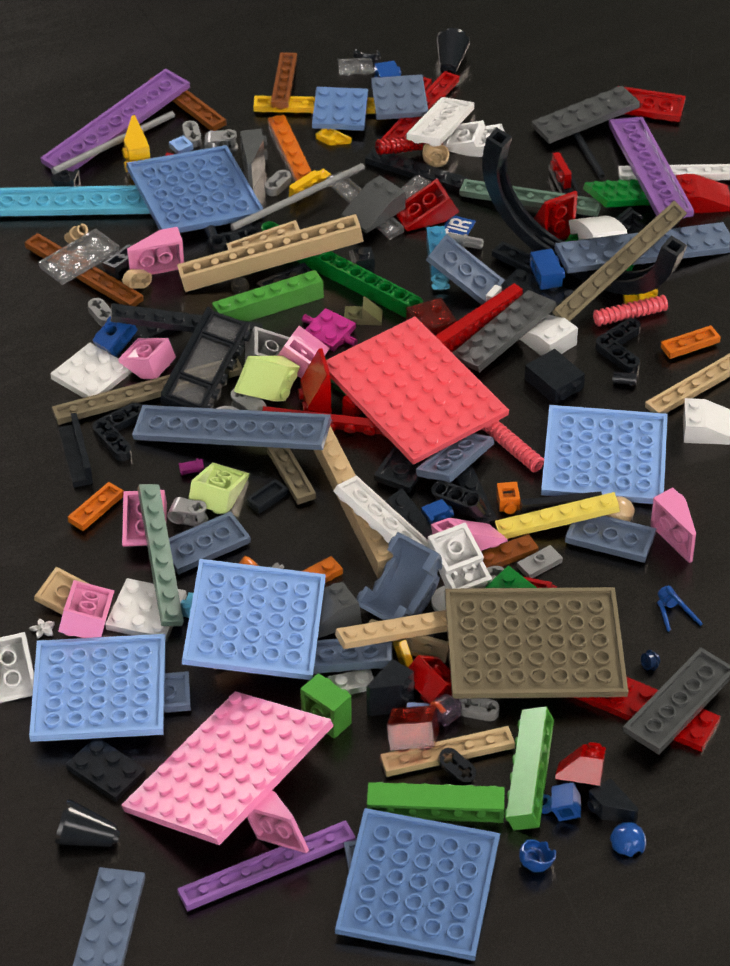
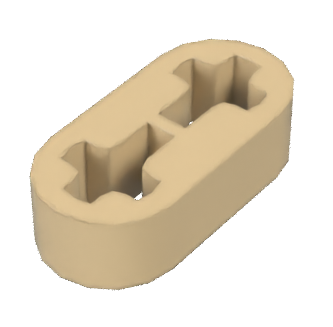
M130 269L124 274L122 281L124 285L132 289L146 288L152 281V275L143 269Z

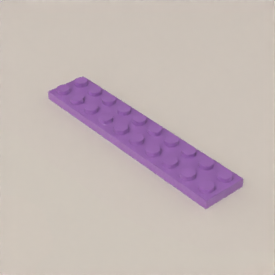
M164 69L42 156L41 163L51 169L126 133L131 116L135 115L139 124L189 89L190 82ZM96 155L65 170L75 171V169H78Z
M643 117L610 119L608 125L656 216L675 200L687 212L684 218L693 217L694 209Z

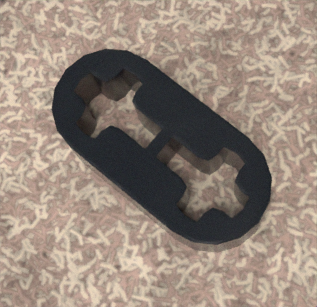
M445 748L440 752L438 763L447 773L461 784H469L476 776V769L467 759L453 748ZM443 754L447 756L452 754V761L457 765L455 766L450 761L445 763ZM459 766L462 770L469 769L470 778L467 776L462 778V771L457 767Z

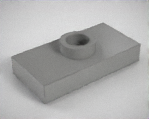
M549 545L517 562V568L526 577L534 578L562 563L563 557Z

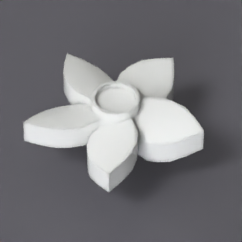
M39 619L38 625L29 627V630L37 631V639L43 634L53 636L52 629L55 623L52 621L44 622L42 619Z

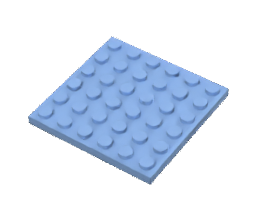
M549 405L541 495L561 496L600 491L604 495L615 492L616 496L625 497L633 503L653 504V498L664 492L668 414Z
M199 559L182 665L311 680L314 671L326 574Z
M151 634L37 641L29 732L30 742L163 735L166 635Z

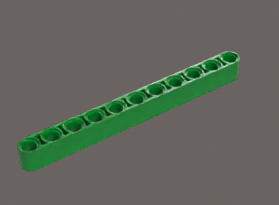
M270 221L265 222L261 226V232L279 226V224ZM331 251L297 260L301 264L305 263L310 269L316 270L318 273L407 319L416 317L420 320L423 317V299Z

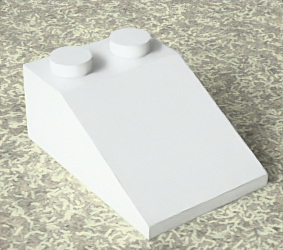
M547 315L523 335L520 340L541 356L553 349L563 354L577 345L578 328L565 318Z
M685 398L683 410L684 443L730 445V409L706 399Z
M25 632L0 637V703L33 696L34 670Z

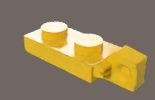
M324 168L317 172L315 170L289 186V197L331 178V173Z

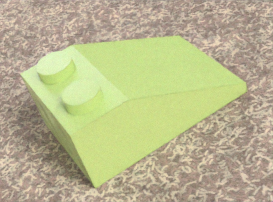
M248 356L234 392L270 401H286L290 395L293 382L297 378L300 366L285 356Z
M212 462L192 480L188 499L201 500L206 503L207 509L213 510L216 514H225L234 506L250 473Z

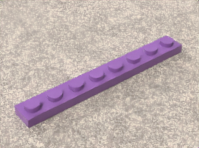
M345 820L303 837L309 848L308 853L281 846L177 888L178 895L186 910L189 911L344 847V842L355 841L356 837Z

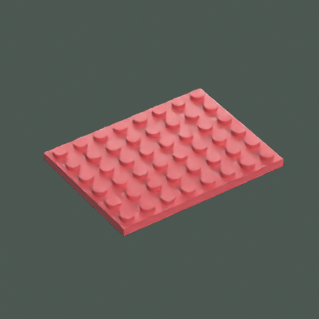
M416 317L326 360L331 379L413 465L509 415V409Z

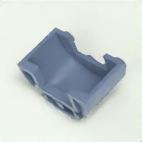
M397 532L389 541L387 549L393 557L385 564L384 572L375 581L373 591L365 586L356 598L360 608L382 620L422 614L439 583L438 569H442V557L438 552Z

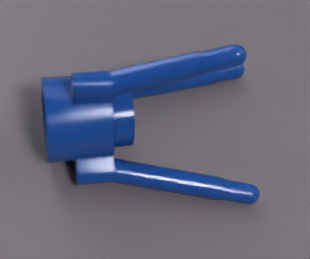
M664 586L658 591L660 600L657 601V604L660 607L668 632L671 628L665 606L672 608L679 604L698 625H703L671 586Z

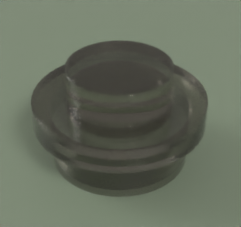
M243 277L235 278L231 284V290L237 294L247 292L250 289L247 279Z

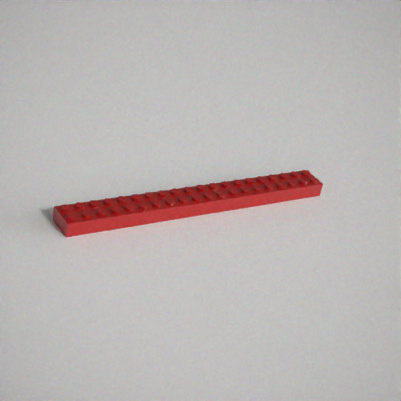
M515 283L437 334L436 337L453 353L522 296L523 289ZM345 395L343 397L342 414L358 417L363 412Z

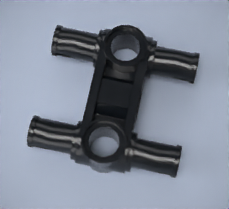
M252 223L243 226L242 229L221 234L217 233L213 225L205 228L210 255L227 251V243L261 232L259 228L253 227Z

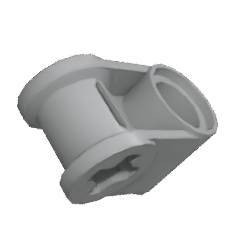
M232 129L208 131L204 137V149L227 145L231 153L237 151L236 131Z
M234 389L231 391L232 407H236L239 410L262 411L263 406H266L261 398L234 392Z
M177 497L174 499L167 517L172 523L196 527L208 521V516L205 514L207 509L206 503L201 500Z

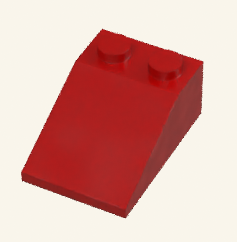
M696 174L676 175L680 186L694 209V214L730 211L728 185Z
M435 179L406 199L405 209L396 215L405 230L411 231L443 223L459 213V210L439 180Z
M573 191L545 201L534 220L558 239L568 238L570 235L569 220L576 219L578 192Z
M319 348L300 380L301 388L298 389L299 400H303V411L332 414L331 375L323 349Z

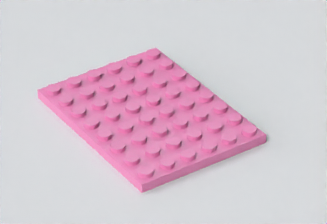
M235 691L121 806L126 813L220 845L333 727V723L329 718Z

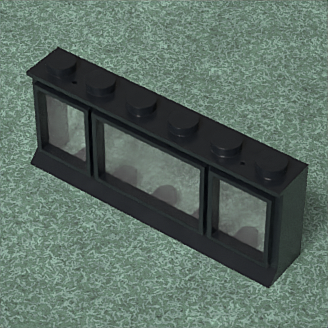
M207 306L161 391V406L213 409L214 401L218 400L221 395L222 385L225 386L228 382L230 370H234L237 357L243 353L245 341L248 342L251 338L250 322L245 323L213 311Z

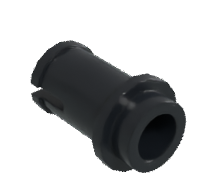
M614 371L613 384H629L632 387L637 384V373H634V371H631V373Z

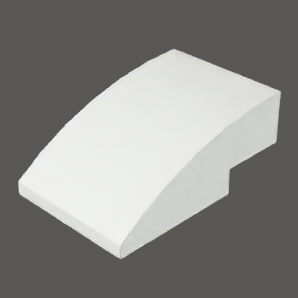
M484 121L462 123L444 141L443 145L448 148V151L453 153L482 157L486 138L496 128L502 131L504 129L502 124L485 126Z
M611 216L569 220L570 234H578V240L627 234V229Z
M466 522L428 536L430 548L438 552L442 557V569L439 570L446 589L485 588L491 582L492 577L483 562L484 556Z

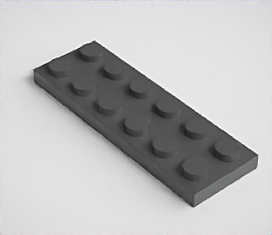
M619 86L533 120L532 127L548 143H552L640 108V102L627 89Z
M530 290L526 291L456 349L453 354L465 366L481 372L557 307L556 302Z
M700 647L623 726V732L657 754H660L730 681V665Z

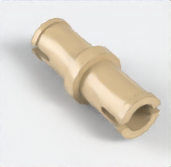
M85 224L72 227L65 234V241L70 244L83 238V235L87 234L88 227Z

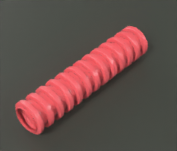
M660 295V297H650L649 299L638 300V302H628L627 305L624 303L616 305V307H607L605 310L602 308L599 311L594 310L593 319L597 326H601L602 324L616 323L618 320L638 318L640 315L655 314L656 312H662V310L667 311L668 301L664 295Z
M499 420L482 429L510 452L511 455L517 458L518 461L530 469L531 472H537L543 467L544 458L540 457L538 453L532 450L523 440L519 439L511 430L507 429Z

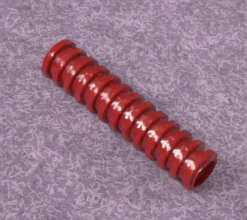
M406 136L392 139H377L375 149L378 155L411 152L412 150H422L426 143H414L411 140H407Z

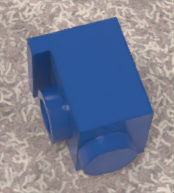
M443 499L421 507V513L430 524L454 516L452 507L447 505Z

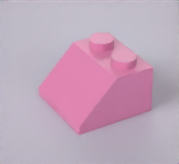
M138 338L118 360L119 363L141 379L152 380L159 378L160 374L170 366L176 356L168 338Z

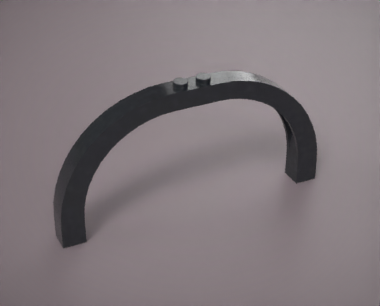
M496 128L486 138L482 156L483 178L488 194L502 219L526 245L534 251L553 249L556 256L555 243L563 241L549 233L534 220L518 199L512 187L507 167L512 136ZM671 235L661 246L653 266L643 270L625 271L604 291L622 295H637L658 288L678 267L687 245ZM559 259L560 266L564 268L562 262ZM597 270L569 274L585 282Z

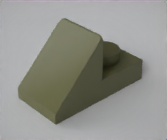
M365 296L363 298V307L345 306L344 317L355 322L356 325L382 326L383 310Z

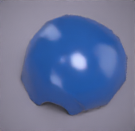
M625 822L619 824L614 828L610 836L612 848L619 854L632 857L637 852L643 853L645 851L647 840L644 831L635 823Z
M527 840L520 847L519 858L523 866L528 870L544 872L555 861L556 850L551 851L546 841Z

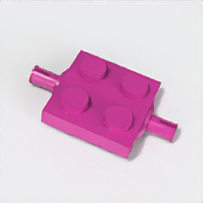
M325 308L316 318H312L307 314H304L302 317V321L309 324L305 330L330 347L329 350L333 352L344 343H348L353 347L358 343L357 339L350 336L356 329V323Z

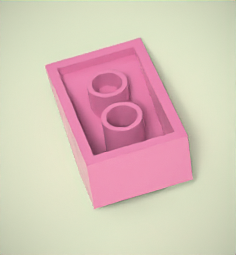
M178 227L159 230L127 248L129 270L143 269L154 275L178 270L177 264L184 263L183 242Z
M671 488L653 498L650 526L656 528V532L688 563L693 562L696 531L686 499L674 488Z
M160 490L165 520L167 521L165 490ZM124 491L123 547L147 546L138 491Z
M74 580L64 607L58 632L80 638L102 637L114 590Z
M271 791L247 816L257 839L308 853L309 848L293 815L278 795Z

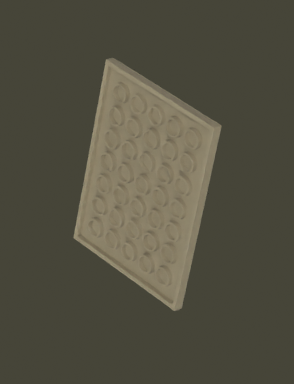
M615 587L445 589L452 699L628 696Z

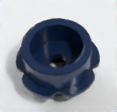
M647 650L646 653L641 655V664L645 670L651 669L654 671L659 667L660 657L652 650Z

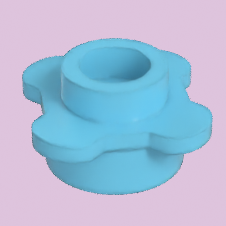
M437 273L431 278L433 282L431 285L432 289L443 290L450 288V284H448L449 278L443 273Z

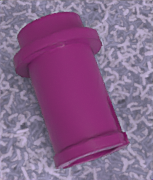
M196 458L194 461L179 463L181 476L195 472L200 474L204 470L203 460Z

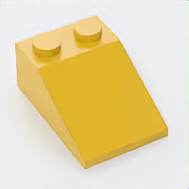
M135 115L131 116L124 138L125 147L122 148L123 156L126 158V162H124L126 172H128L126 168L128 162L150 159L149 144Z

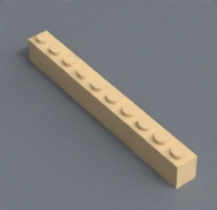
M354 214L177 264L184 290L188 292L364 241L357 215Z
M330 426L323 450H314L334 490L337 485L356 475ZM338 498L377 578H380L384 572L385 564L393 557L387 550L389 543L384 540L379 532L372 529L361 516L355 514L347 503Z

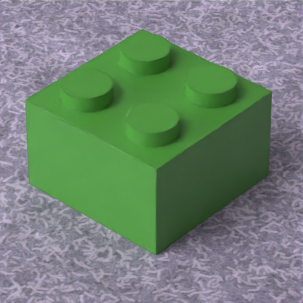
M318 673L300 689L301 711L331 719L333 727L327 734L334 739L352 723L350 693L335 685L329 678H325Z

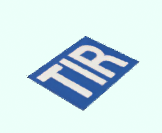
M454 215L444 225L446 234L448 235L450 232L459 235L467 234L468 236L476 221Z

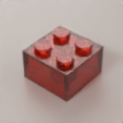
M442 298L406 308V321L416 317L435 336L457 322Z
M436 705L393 708L387 724L390 750L405 752L410 749L429 750L435 747L439 733Z

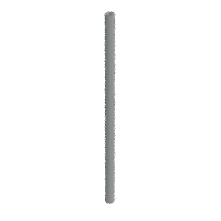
M170 111L140 127L145 132L174 118L175 114L173 111ZM126 133L51 168L52 173L57 174L124 142Z
M363 163L356 165L231 224L230 227L235 231L363 171L365 166Z

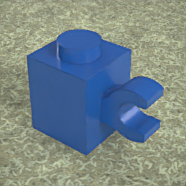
M573 782L552 786L551 797L544 794L543 804L545 805L542 806V814L553 811L559 821L581 817V794Z

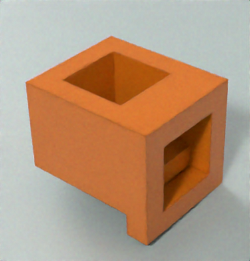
M517 482L497 483L496 498L498 500L499 512L513 514L519 511L520 495ZM503 491H513V493L503 494Z

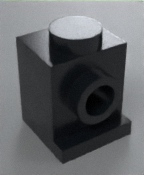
M75 169V171L63 170L52 175L54 187L79 186L81 183L79 169Z

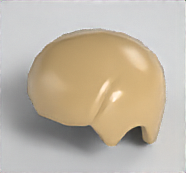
M427 143L424 144L422 156L427 165L442 167L448 162L450 153L446 146L441 144L434 147Z
M616 496L620 512L605 516L630 522L635 513L632 502L625 497Z

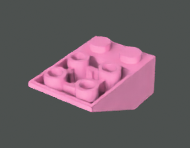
M298 326L277 356H285L299 365L300 368L297 376L302 378L317 350L322 348L324 355H326L330 347Z
M447 518L431 524L433 535L466 522L481 552L482 550L498 547L500 544L507 542L506 537L487 523Z

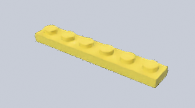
M615 492L496 520L495 524L497 531L509 539L620 512Z

